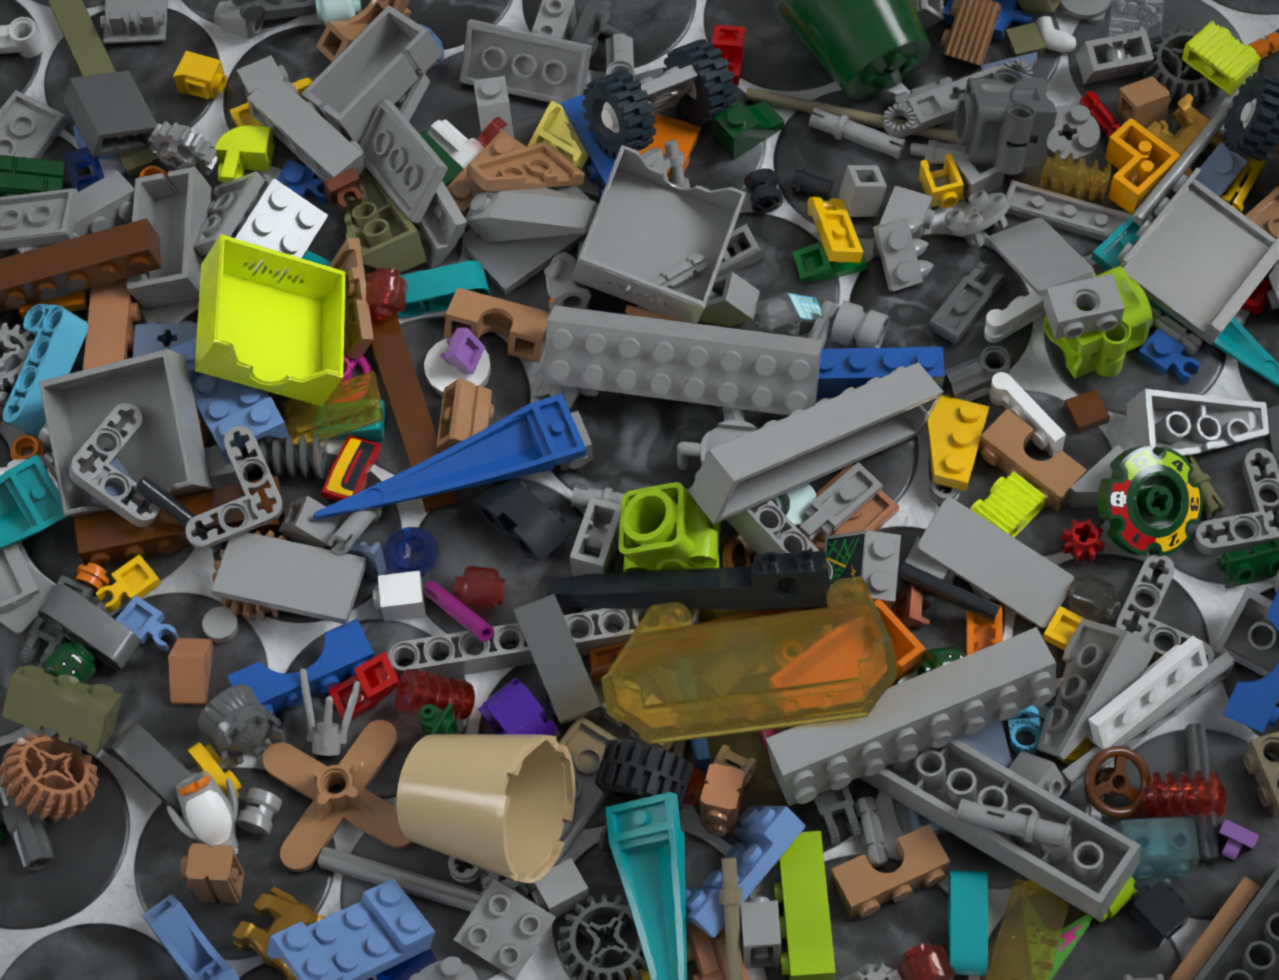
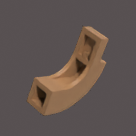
M372 0L363 11L350 19L329 21L316 47L333 62L388 5L409 18L412 13L407 8L410 0Z

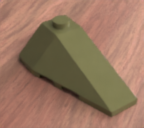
M365 167V170L358 175L360 178L362 204L359 205L356 199L351 196L344 199L347 204L346 215H344L347 226L346 239L359 238L363 264L399 274L426 262L427 259L417 229Z

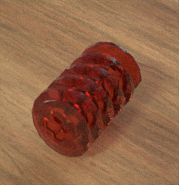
M407 669L404 671L395 693V705L401 712L408 710L411 714L417 715L418 710L427 704L434 705L445 711L450 703L453 705L456 721L458 719H467L472 713L475 702V690L468 681H459L456 678L435 675L432 672H424L421 669Z
M1201 770L1195 772L1193 781H1191L1187 771L1181 772L1179 781H1177L1175 773L1169 771L1166 774L1165 782H1163L1161 773L1155 771L1153 772L1151 782L1145 787L1144 806L1150 818L1157 815L1166 818L1170 817L1171 814L1175 817H1183L1185 814L1190 817H1197L1200 813L1204 817L1213 816L1214 813L1222 817L1226 813L1227 795L1222 781H1219L1216 770L1209 772L1208 781H1205Z

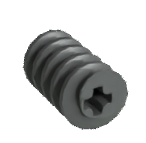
M290 434L286 437L284 444H280V440L277 437H272L271 443H267L266 437L258 439L257 443L271 474L275 470L277 476L283 477L288 469L290 477H297L301 471L304 478H310L315 471L318 479H324L328 452L326 444L324 446L320 445L318 436H314L311 445H307L305 435L300 436L298 444L293 443L292 435ZM254 465V471L257 475L259 473L260 467Z

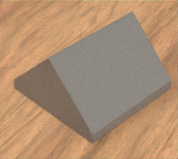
M1246 588L1214 650L1220 654L1227 651L1237 663L1262 676L1269 674L1279 662V632L1275 625L1266 617L1273 600Z

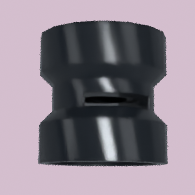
M766 168L758 169L745 177L744 184L746 191L751 194L750 205L754 212L758 214L770 213L782 205L783 198L781 191L776 188L777 178L773 170Z

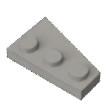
M257 171L215 186L213 194L217 197L216 202L212 201L209 203L207 211L211 216L202 223L194 244V248L202 256L209 253L220 234L231 237L234 230L244 222L247 209L259 198L260 193L258 191L265 182V179Z

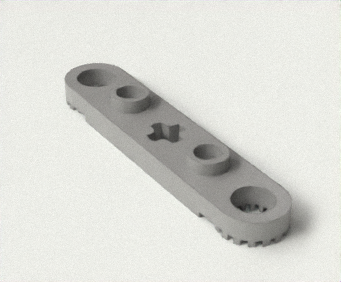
M1012 59L1010 62H1006L998 67H990L909 98L904 103L894 104L893 107H888V110L884 112L883 127L889 135L902 138L955 118L958 101L953 99V95L958 94L960 96L961 93H965L968 78L993 79L994 73L999 69H1012L1023 73L1025 77H1033L1032 66L1030 67V64L1025 63L1024 60L1019 61V59H1016L1014 61ZM897 116L905 117L908 120L902 127L900 125L896 126V124L893 125L891 122Z

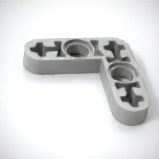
M122 403L111 411L75 454L69 466V475L74 483L137 527H146L154 522L159 508L134 490L136 482L111 465L138 432L142 423L140 409L131 403ZM130 416L132 418L131 422L126 423L120 433L115 430L121 418ZM107 437L114 442L115 449L109 452L103 451L97 446L96 441L99 438ZM91 456H93L96 460L91 471H87L85 474L79 471L80 467L85 466L91 459ZM108 482L119 483L123 488V494L120 496L109 495L105 490V484ZM129 493L133 494L132 500H129L128 505L126 506L123 503L126 501ZM147 505L149 507L147 512H144L142 515L136 512L138 506Z
M233 427L228 430L224 438L226 452L245 496L199 514L189 520L185 530L186 536L190 544L195 548H210L268 524L279 518L282 513L283 504L279 491L252 431L247 427ZM240 435L242 439L248 438L250 441L245 443L248 455L250 457L256 453L257 457L243 460L239 448H232L230 446L235 443L234 437ZM236 460H243L240 464L236 462ZM251 465L259 466L264 472L262 479L256 483H250L243 477L245 469ZM267 484L271 487L264 489L267 499L269 501H276V504L272 506L273 512L268 514L264 509H257V507L261 506V498L257 490H261ZM250 491H257L254 495H250ZM230 510L241 511L245 517L242 525L236 528L227 526L224 522L227 512ZM218 516L220 527L225 532L218 535L217 528L207 532L208 538L206 540H201L199 536H192V534L197 532L196 526L198 524H202L204 528L214 526L215 523L212 518Z
M1263 448L1251 450L1246 455L1242 466L1255 512L1202 522L1197 527L1194 536V545L1202 554L1218 555L1242 549H1252L1254 546L1269 543L1275 539L1279 541L1277 527H1271L1274 520L1273 512L1276 511V520L1279 525V469L1276 459L1268 450ZM1254 461H1259L1260 465H1266L1263 471V480H1260L1261 473L1258 466H1253ZM1263 489H1270L1276 493L1278 499L1272 503L1265 502L1260 498L1259 492ZM1239 525H1246L1252 529L1253 536L1249 539L1240 538L1236 535L1235 528ZM1225 528H1227V535H1223ZM1206 532H1210L1212 537H1217L1215 543H1211L1208 538H1204Z
M1157 554L1148 557L1144 562L1115 625V628L1126 630V627L1130 625L1133 619V615L1140 617L1136 631L1132 634L1154 651L1152 658L1158 660L1168 652L1162 651L1155 646V638L1166 636L1171 639L1173 646L1183 644L1191 637L1189 634L1154 620L1175 571L1174 563L1170 558L1165 555L1158 556ZM1158 566L1163 568V573L1159 576L1154 586L1150 584L1153 570ZM1140 593L1149 594L1154 599V604L1147 608L1141 607L1136 603L1135 596ZM1202 641L1207 662L1210 664L1214 658L1213 649L1209 644Z

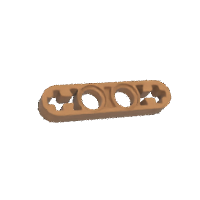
M1247 876L1242 879L1170 980L1195 979L1261 889L1259 884Z

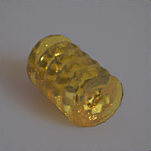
M1057 149L1051 157L1047 156L1039 187H1045L1050 180L1052 191H1056L1063 184L1064 194L1068 195L1076 187L1077 198H1081L1086 191H1089L1090 201L1093 202L1101 194L1103 204L1112 173L1111 163H1107L1102 170H1099L1097 159L1087 167L1086 156H1082L1077 164H1075L1073 153L1069 152L1067 157L1061 160L1060 150Z

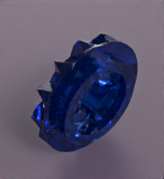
M406 527L396 531L389 537L384 547L386 566L394 574L420 571L421 577H424L427 571L435 568V563L439 557L436 539L431 533L418 527ZM406 544L414 552L419 551L416 563L409 557L403 558L406 556Z

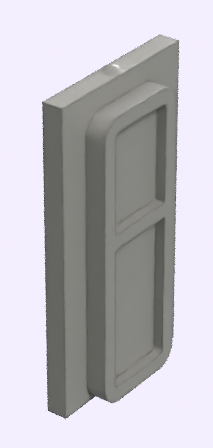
M17 543L0 549V613H7L28 603L30 597L40 593Z

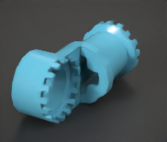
M1032 705L1020 710L1014 717L1008 719L1009 746L1018 755L1021 751L1032 755L1038 751L1037 746L1042 732L1039 710ZM1020 731H1029L1036 740L1033 744L1024 746L1016 741L1015 736Z

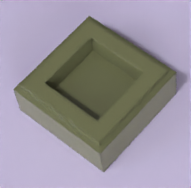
M1036 22L1006 29L1005 38L1013 57L1037 52V55L1045 54L1046 46Z

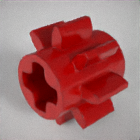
M1074 519L1071 531L1063 530L1061 539L1067 542L1064 545L1063 553H1070L1075 558L1076 563L1086 559L1094 562L1095 551L1103 552L1105 542L1099 540L1103 535L1104 529H1097L1092 524L1091 519H1088L1087 522L1079 523Z

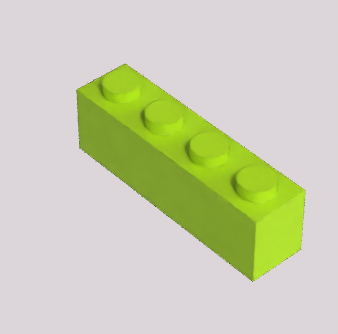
M821 831L801 832L772 867V869H779L780 881L774 882L775 901L778 900V904H782L783 917H779L781 939L786 940L787 952L781 953L780 956L782 975H789V980H835L836 971Z

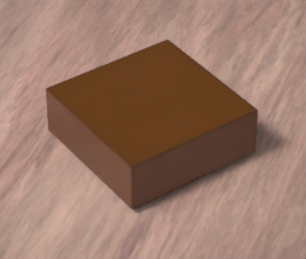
M1097 390L1065 400L1064 407L1077 433L1109 423L1110 416Z

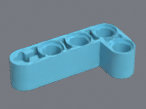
M36 304L25 315L23 327L34 334L36 338L3 411L4 422L34 437L39 435L40 430L47 423L39 381L70 373L88 331L86 321L59 305Z

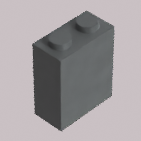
M130 71L109 72L69 79L64 102L92 157L150 149L151 143L148 142V139L157 123Z

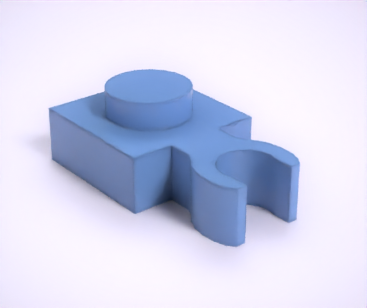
M137 595L133 597L115 619L136 634L141 640V644H144L151 637L154 639L157 647L163 651H168L169 649L167 643L161 640L164 635L170 634L178 639V634L173 626L161 624L165 619L163 613Z

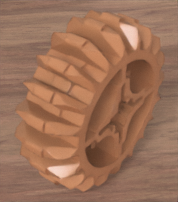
M44 731L37 736L29 733L24 739L18 738L11 748L6 751L0 766V775L2 776L0 786L6 788L7 798L16 799L15 808L23 806L27 809V816L34 812L39 814L41 821L47 816H50L55 823L61 817L69 821L75 814L80 815L85 810L87 804L91 803L95 795L94 791L98 786L97 766L91 764V755L82 754L83 746L75 747L71 743L67 744L58 740V733L52 737H49Z

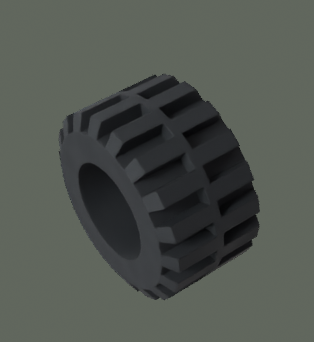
M613 739L608 740L595 779V785L607 795L624 802L672 792L677 794L679 811H681L694 766L685 758L666 749L635 740Z

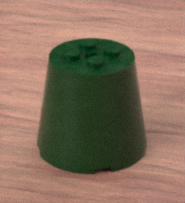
M784 0L778 3V10L783 19L851 99L870 98L897 86L915 73L925 63L931 53V44L913 0Z

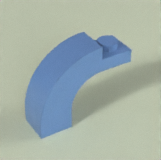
M172 894L142 915L144 921L189 980L240 979L234 969L215 950L182 904Z

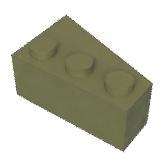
M20 666L10 677L2 717L38 732L43 731V727L60 733L58 740L68 744L71 743L72 739L88 745L87 752L97 755L114 734L123 694L113 692V688L107 685L94 684L91 686L80 683L79 679L74 676L59 675L57 678L51 674L44 673L45 671L37 666Z

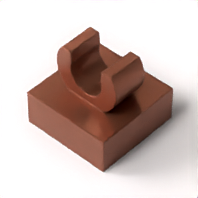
M354 168L324 181L325 195L331 205L338 202L340 210L345 212L347 211V204L344 199L350 196L354 197L359 205L362 204L360 178Z
M911 585L896 594V600L891 607V611L906 628L911 626L923 628L930 624L929 619L921 616L922 611L931 608V602L923 599V589Z

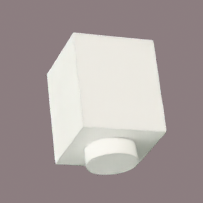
M420 571L378 576L379 589H373L375 610L381 609L384 622L426 617Z

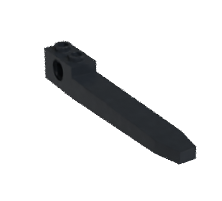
M803 550L795 553L767 552L755 554L753 566L584 574L550 580L547 595L555 594L559 605L577 608L763 610L827 607L831 585L825 551L812 552L810 550Z

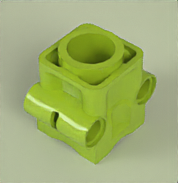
M1121 266L1112 268L1097 276L1094 275V277L1113 274L1125 307L1120 326L1105 332L1096 330L1083 333L1081 336L1072 339L1066 337L1054 339L1047 315L1043 318L1042 329L1049 340L1063 351L1066 366L1074 379L1094 370L1103 377L1116 376L1122 370L1126 352L1146 343L1153 321L1151 306L1141 286L1133 278L1129 277ZM1084 307L1079 308L1082 311H1090Z
M678 482L628 491L622 497L618 547L624 555L623 572L719 568L718 541L721 532V521L713 524L689 494V491Z

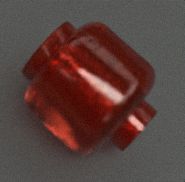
M377 268L375 273H371L366 277V302L369 304V309L373 311V317L391 319L392 314L400 313L405 309L408 282L405 278L401 277L400 271L390 268Z
M468 566L464 570L463 577L456 576L453 596L460 597V601L472 611L491 613L496 608V605L502 606L505 579L500 578L499 572L494 568Z
M928 940L903 953L905 959L901 962L900 969L906 980H952L955 976V970L951 966L950 960L941 945H931Z

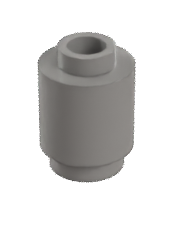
M232 0L227 2L221 1L215 9L214 22L222 30L246 38H252L260 32L263 25L262 19H244L239 13L242 5L236 6Z

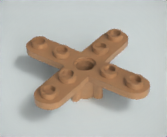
M375 720L369 723L339 765L327 767L285 742L275 743L265 750L263 765L266 772L312 800L310 806L281 846L280 858L288 870L293 872L308 870L316 862L322 848L328 845L344 820L391 848L404 849L413 843L405 837L400 828L397 807L366 790L397 745L398 735L395 727L390 722ZM334 786H346L340 793H329Z

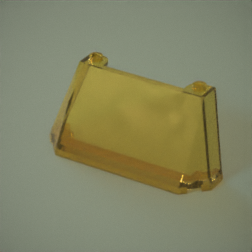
M862 576L839 579L833 582L827 592L828 607L693 626L691 613L683 604L671 602L652 605L607 674L601 679L607 713L619 723L622 721L638 732L639 737L649 744L867 717L887 688L898 677L892 638Z

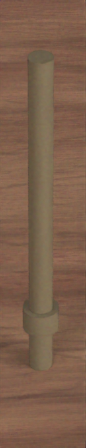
M736 857L721 858L723 888H719L720 904H724L728 980H743L739 904L742 903V887H738Z

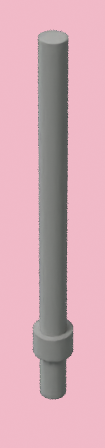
M1239 87L1230 97L1224 98L1217 107L1215 116L1134 212L1131 218L1136 224L1141 225L1222 128L1225 121L1229 118L1227 112L1234 104L1232 100L1235 95L1238 96Z

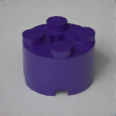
M517 677L483 702V705L478 708L486 719V723L495 734H543L555 737L560 734L552 720L548 721L546 719L545 710Z

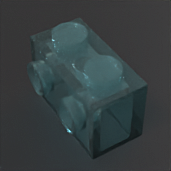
M1194 817L1120 821L1117 832L1141 845L1139 865L1133 872L1132 877L1145 878L1152 876L1156 872H1168L1171 876H1184L1195 870L1200 857Z

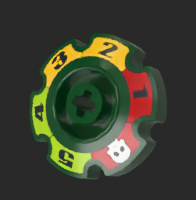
M1136 446L1119 454L1110 463L1113 471L1111 478H1102L1098 490V512L1100 519H1108L1110 522V529L1107 535L1119 548L1133 555L1145 556L1149 552L1150 556L1155 554L1164 556L1177 551L1190 539L1188 527L1191 523H1199L1202 512V489L1200 483H1193L1191 481L1192 465L1184 456L1168 447H1155L1152 451L1151 446Z

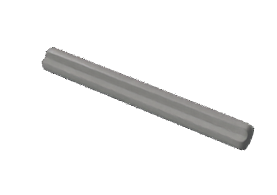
M328 847L322 848L318 857L320 868L377 885L394 878L405 893L472 912L481 898V892Z

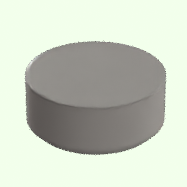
M215 607L209 610L203 618L202 626L208 639H212L215 643H226L232 640L238 633L239 622L237 617L227 607Z

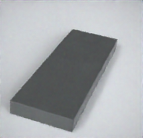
M555 594L513 609L559 724L562 725L600 710V702Z

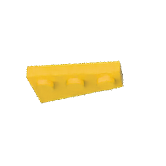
M941 395L934 410L929 412L930 417L925 424L929 439V457L933 483L967 491L980 438L987 420L989 406Z

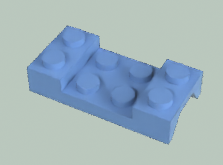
M197 337L169 349L186 355L195 404L227 465L231 461L225 449L224 438L228 430L233 427H247L252 431L256 440L267 435L281 439L289 436L285 423L267 391L195 371ZM240 435L234 437L235 443L230 446L232 448L238 447L241 450L245 443L250 440L248 438L242 439Z
M755 805L747 808L739 817L740 824L733 833L742 843L734 845L728 851L726 857H736L738 887H742V903L806 827L787 806ZM722 867L712 872L703 883L704 888L690 886L685 888L686 927L694 924L712 938H715L725 925L724 904H720L719 888H723Z
M393 878L365 891L360 902L307 927L301 921L271 935L267 955L270 959L282 958L297 980H367L430 949L435 930Z

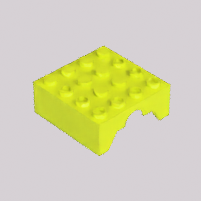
M220 234L201 264L195 371L323 406L343 379L346 272Z

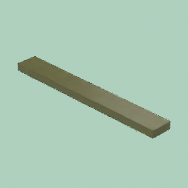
M47 0L82 76L116 72L83 1ZM151 149L118 153L129 177L141 173L146 167L159 166L157 158Z

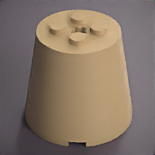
M543 734L427 735L420 739L412 748L401 771L396 804L400 828L405 837L416 844L518 882H537L550 871V868L558 860L565 845L564 842L559 841L565 822L572 823L576 785L573 761L566 745L559 744L556 741L557 737Z

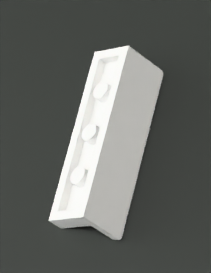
M1191 636L1182 645H1175L1150 665L1141 678L1088 719L1091 732L1086 738L1101 749L1110 747L1209 667L1203 642Z

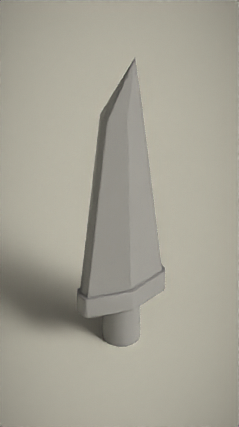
M932 139L929 140L928 145L912 143L910 148L911 156L925 157L924 160L927 159L928 164H944L945 155L952 153L954 161L965 156L963 147ZM970 161L973 166L995 167L994 162Z

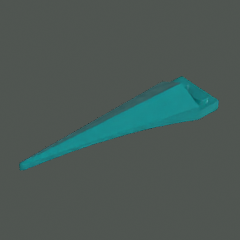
M1130 216L1093 251L1091 259L1106 271L1119 266L1121 261L1117 259L1118 255L1128 243H1131L1133 246L1137 243L1139 238L1135 234L1145 221L1139 225ZM1148 298L1150 305H1154L1164 314H1167L1168 316L1179 322L1177 319H1175L1173 316H1171L1169 313H1167L1165 310H1163L1161 307H1159L1157 304H1155ZM1233 317L1212 345L1279 387V363Z
M37 454L7 470L0 476V549L40 534L42 531L69 517L64 516L60 493Z
M667 792L605 807L609 845L631 908L651 980H687L685 834L681 831L677 794Z

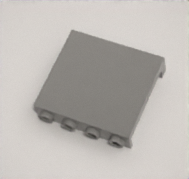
M1197 167L1190 177L1185 174L1182 175L1172 188L1176 192L1171 200L1165 197L1154 211L1158 217L1153 223L1148 219L1135 234L1139 238L1134 246L1128 243L1117 259L1121 261L1119 266L1125 270L1129 277L1138 282L1147 298L1212 345L1279 259V237L1276 239L1197 181L1196 177L1201 171Z

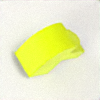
M240 126L226 132L218 140L215 150H217L216 156L218 157L219 182L226 183L242 177L245 170L270 172L276 147L271 127Z

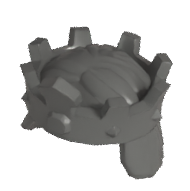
M245 684L231 686L219 693L203 708L198 717L197 725L199 730L213 739L217 745V751L221 752L225 763L230 761V757L236 765L242 764L244 762L243 754L250 751L259 756L265 752L261 744L267 738L270 739L272 744L286 742L284 731L275 727V725L278 727L281 724L280 720L272 715L273 711L260 704L254 690Z

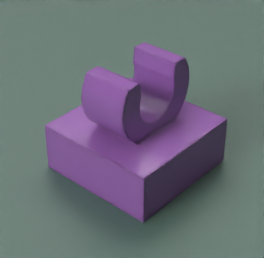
M457 328L454 336L446 341L449 344L446 353H441L440 357L448 365H454L462 374H474L485 346L468 328Z
M1225 819L1219 834L1229 839L1221 855L1235 861L1242 845L1253 849L1259 835Z

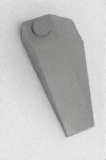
M548 188L484 191L475 193L465 219L487 243L588 233L598 204L592 200Z
M1144 389L1126 403L1128 435L1138 446H1151L1152 451L1155 447H1168L1185 457L1269 435L1266 402Z
M1081 619L1065 648L1062 660L1066 662L1063 677L1056 679L1058 695L1055 705L1047 711L1037 749L1043 753L1065 759L1091 732L1088 719L1141 678L1154 651L1129 631Z

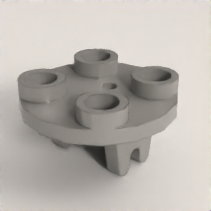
M980 190L971 194L968 197V203L945 215L949 231L955 236H964L970 246L975 244L980 248L984 245L980 231L991 225L994 228L999 225L1001 229L1008 225L1005 214L1010 205L1004 193L987 194L985 190Z

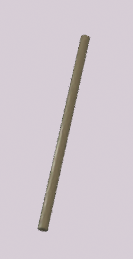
M752 88L747 89V101L760 103L766 100L771 106L814 114L813 110L817 107L840 117L843 114L849 116V120L859 124L884 129L883 115ZM898 118L891 120L893 125H900V127L908 121ZM932 126L912 134L957 144L955 130Z

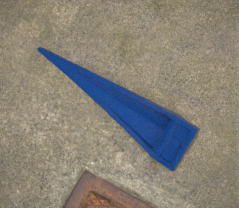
M558 394L529 403L449 449L372 487L316 511L313 514V519H325L553 470L556 465L585 457L586 447L563 395Z

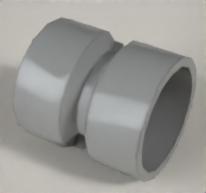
M844 300L835 317L830 341L846 347L856 344V348H880L888 327L889 315L872 309L864 313L862 306Z

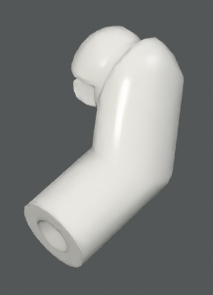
M1050 16L1040 17L1036 21L1047 49L1067 53L1075 49V37L1067 32L1056 30Z

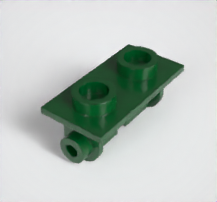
M1275 539L1269 543L1252 547L1253 554L1250 555L1246 549L1231 553H1223L1221 558H1217L1219 570L1221 572L1225 571V588L1276 576L1279 570V541Z
M449 703L445 711L431 704L424 705L418 710L417 716L421 723L423 737L432 734H459L452 704Z

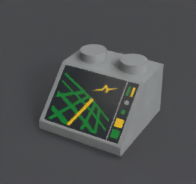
M864 530L826 536L824 551L826 559L833 569V575L830 579V592L862 584L867 607L880 598L891 609L896 600L901 535Z

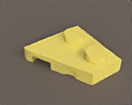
M551 100L528 146L546 141L579 170H582L589 155L562 105Z

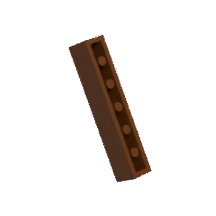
M145 218L0 259V313L161 269L160 237L148 219Z
M278 476L272 478L282 499L283 509L281 515L268 524L248 531L249 533H254L257 529L267 534L269 530L277 532L280 529L286 515V509ZM259 479V480H254V481H249V482H250V483H256V482L260 481L261 479ZM239 483L175 496L173 498L195 515H199L241 498L245 494ZM269 484L261 490H257L261 498V506L257 507V509H264L267 514L273 512L272 506L276 504L275 500L269 501L264 492L265 488H271ZM250 491V495H254L257 491ZM112 509L74 517L78 551L85 566L88 563H94L104 568L110 565V563L123 560L130 561L139 554L144 558V556L158 553L172 554L179 549L192 547L187 539L186 529L160 509L154 522L146 527H137L131 524ZM230 510L225 515L224 522L227 526L236 528L242 525L245 517L239 510ZM218 516L212 518L215 525L211 527L213 529L217 528L220 534L225 533L220 527Z

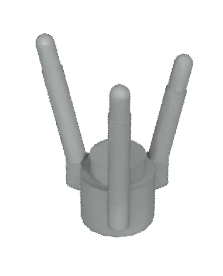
M302 668L300 669V679L308 727L307 741L312 742V753L326 756L339 755L341 744L347 743V731L358 699L361 683L360 681L354 683L340 730H338V724L332 723L333 698L331 696L326 698L324 722L317 723L316 728L307 671Z

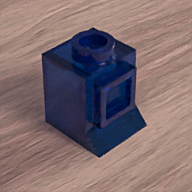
M88 147L63 154L72 186L77 188L78 192L105 178L99 157H92ZM92 165L94 174L78 177L77 169Z

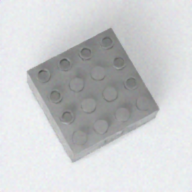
M621 145L571 280L662 315L697 324L707 304L746 192L733 187L711 191L697 185L694 188L676 186L666 180L663 172L649 167L637 150ZM695 253L703 254L708 264V268L698 275L696 272L693 273V278L674 289L649 281V279L656 275L661 277L663 271L682 260L687 262V258Z
M164 349L39 381L64 516L77 517L111 510L109 507L90 502L92 495L72 481L69 475V466L75 454L111 411L122 403H131L137 406L142 413V423L138 432L117 456V459L136 483L143 476H146L172 497L212 488L186 355ZM130 416L121 418L115 430L120 433L121 429L126 423H130L132 418ZM107 437L99 438L96 441L97 446L103 451L104 448H109L111 451L115 449L114 442ZM91 456L85 466H81L79 471L83 474L91 471L96 459Z

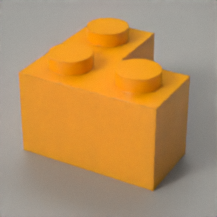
M1130 118L1109 137L1105 159L1119 169V171L1113 176L1108 198L1129 214H1133L1181 155Z

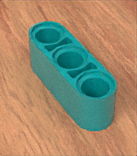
M474 260L404 274L390 282V287L394 290L392 297L394 298L396 314L402 318H412L448 310L457 287L490 295L483 264Z
M949 871V975L987 976V872Z

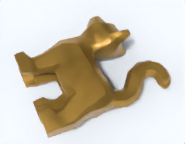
M1189 93L1177 102L1179 108L1172 114L1175 121L1182 127L1175 135L1168 131V124L1163 119L1159 123L1154 121L1146 128L1181 156L1211 120L1192 106L1193 97ZM1219 130L1199 156L1206 150L1212 153L1220 142L1225 143L1226 140L1223 139L1224 132ZM1192 164L1184 173L1188 177L1194 172L1191 167Z
M273 886L270 894L262 893L253 905L256 914L262 917L270 915L275 919L271 926L264 930L252 923L241 921L232 934L234 939L233 945L241 952L247 948L255 951L268 966L282 971L285 980H297L282 958L270 959L267 955L270 936L301 921L307 927L326 918V916L316 913L306 904L299 903L292 895Z

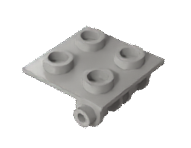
M106 0L105 16H100L101 28H104L103 43L166 41L168 0Z
M493 878L491 883L487 884L481 892L480 900L455 936L454 941L516 979L556 917L496 878Z

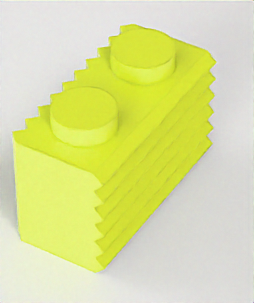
M1210 21L1185 44L1182 56L1183 61L1230 96L1241 83H1246V79L1249 76L1252 77L1253 73L1257 72L1261 59L1251 46L1244 45V43L1241 44L1239 40H1235L1228 29L1215 25L1214 21Z
M1013 471L1007 478L1000 477L991 487V494L984 501L978 499L971 506L970 510L1015 538L1043 509L1046 496Z

